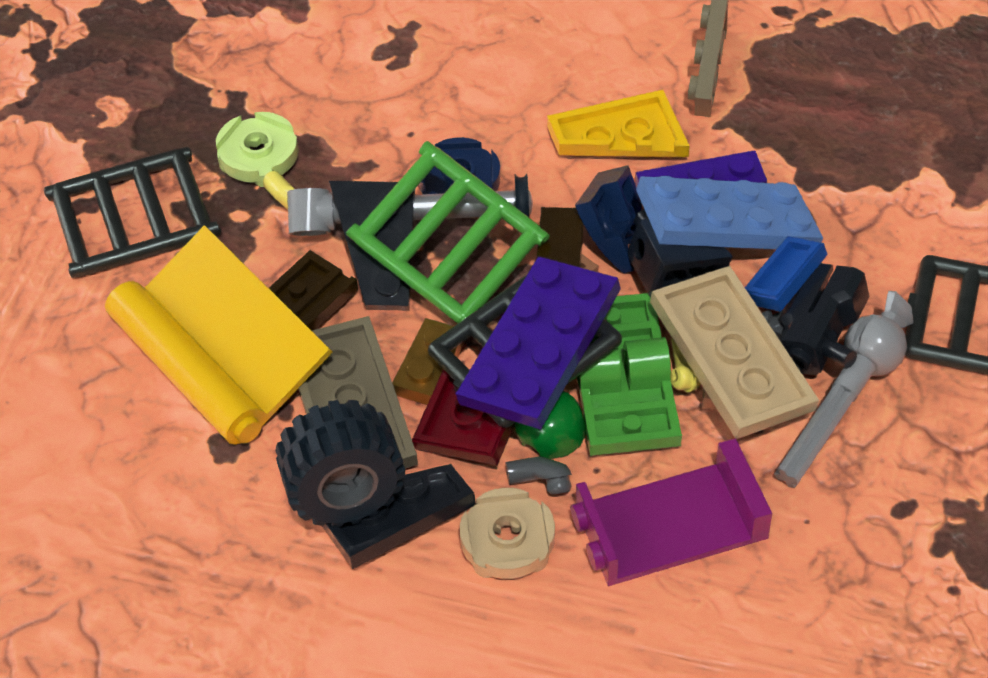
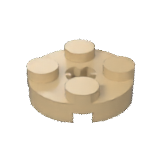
M517 488L490 490L476 499V505L470 508L468 513L465 511L461 517V548L466 559L473 565L474 571L483 578L514 579L529 575L532 572H539L547 566L549 555L555 544V522L553 515L545 503L541 501L540 505L536 500L529 498V492ZM511 526L512 532H520V534L514 537V539L503 540L498 538L495 532L501 534V527Z

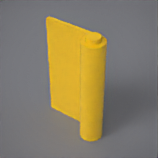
M205 225L146 287L135 281L124 282L112 290L105 302V310L110 317L228 443L233 445L248 443L255 439L260 433L262 426L333 353Z

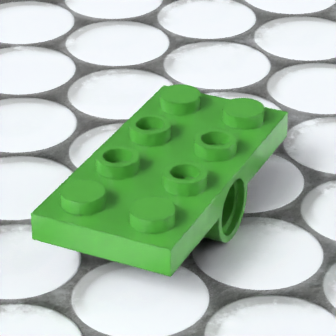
M648 293L616 297L604 319L621 333L622 343L577 376L590 456L681 446L682 434L671 385L669 348L666 338L661 336L658 316L650 303L651 298ZM594 335L590 344L598 339L596 335Z

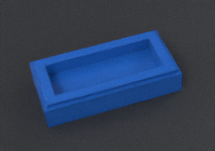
M787 236L745 286L756 306L781 312L828 255L824 243Z

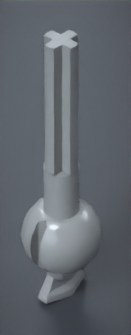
M888 291L885 310L881 315L863 316L848 328L844 339V346L855 351L857 359L851 367L843 368L832 384L831 390L774 473L775 477L778 480L785 481L788 487L795 488L870 377L889 374L903 362L907 351V340L902 328L913 324L911 305L896 291Z

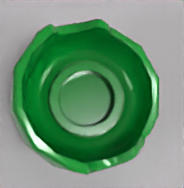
M565 391L561 393L541 430L515 422L514 425L522 445L532 446L541 457L548 459L568 456L581 446L586 436L581 408L577 400Z

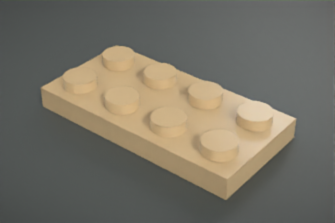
M731 266L652 291L650 299L652 307L736 439L816 411L819 403L818 397Z

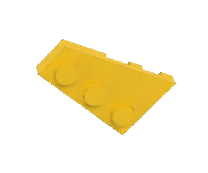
M664 90L547 115V127L559 155L689 157V143Z

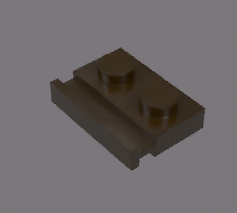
M309 250L274 282L269 289L308 328L316 330L358 291V284L356 278L353 276L348 278L343 274L342 269Z

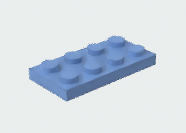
M641 176L636 188L659 244L777 249L787 236L820 243L823 240V236L796 185L784 182L774 184L755 183L747 180L719 181L708 178L682 179L669 176Z

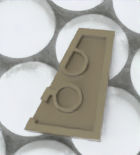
M711 0V5L703 4L700 28L706 29L705 40L697 39L694 64H700L699 75H691L688 90V100H695L696 116L711 117L718 80L719 66L717 64H721L723 44L727 34L729 0Z

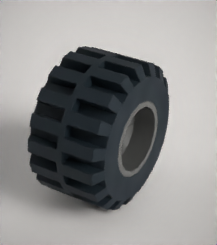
M339 400L328 401V405L321 408L318 405L309 408L310 413L305 416L300 414L292 420L293 426L285 427L280 434L282 441L277 442L275 451L277 454L276 461L289 504L293 511L298 512L300 518L305 521L312 519L313 524L319 526L331 523L332 527H341L347 522H351L353 525L362 522L361 519L366 516L373 517L380 513L379 508L389 506L395 500L393 494L399 493L402 489L403 482L401 479L405 477V467L391 426L382 412H377L376 408L368 403L360 407L357 400H348L345 404H340Z

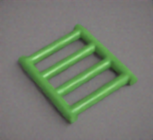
M426 141L419 150L421 157L360 226L357 223L352 225L347 230L346 235L458 324L485 305L536 244L542 246L547 242L550 235L536 222L440 148ZM436 167L452 179L454 183L395 251L391 250L375 237L376 233L430 171ZM470 193L488 208L427 278L408 263L409 260L465 195ZM501 219L505 220L521 233L520 237L461 305L442 288Z

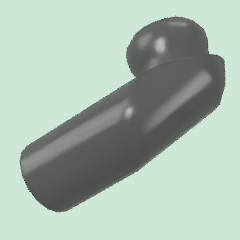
M541 456L505 462L509 485L546 479L547 491L550 494L565 493L571 490L572 485L569 475H572L566 464Z

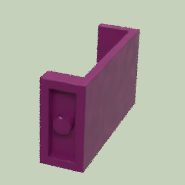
M736 438L718 443L717 459L714 465L594 500L586 482L576 484V504L570 506L572 519L577 531H585L590 542L586 544L590 564L594 571H602L607 586L766 540L769 538L772 511Z

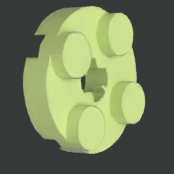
M254 112L255 118L242 121V117L238 116L221 128L216 137L217 157L220 169L232 178L244 182H254L256 185L264 187L263 179L267 173L276 171L283 175L294 165L298 157L299 148L293 126L287 119L275 113ZM260 144H264V148L259 150H251L249 148L258 147Z

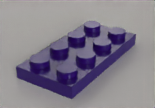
M538 256L457 390L456 396L459 404L541 430L621 290L619 279L614 276Z

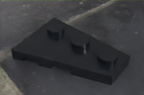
M329 181L366 309L410 311L411 287L346 235L347 230L352 225L357 223L360 226L398 182ZM415 190L375 235L377 239L393 251L398 248L414 228ZM412 258L408 262L410 265H412Z
M451 464L405 474V477L401 479L403 482L401 491L393 494L395 500L389 506L379 508L380 513L373 517L366 516L361 519L362 522L353 525L351 522H347L341 527H332L331 523H326L322 527L351 568L354 569L476 505L473 490Z

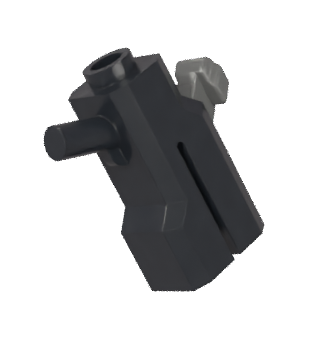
M821 263L785 306L783 311L772 315L771 310L762 313L802 374L816 375L821 373L828 358L847 368L855 363L857 353L837 341L843 328L859 319L870 297L865 273L855 267L839 265L834 270L833 265Z

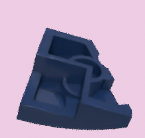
M629 165L598 172L575 204L578 214L595 244L613 265L623 273L635 270L628 257V244L631 243L636 229L634 218L642 209V203L636 191L637 187Z

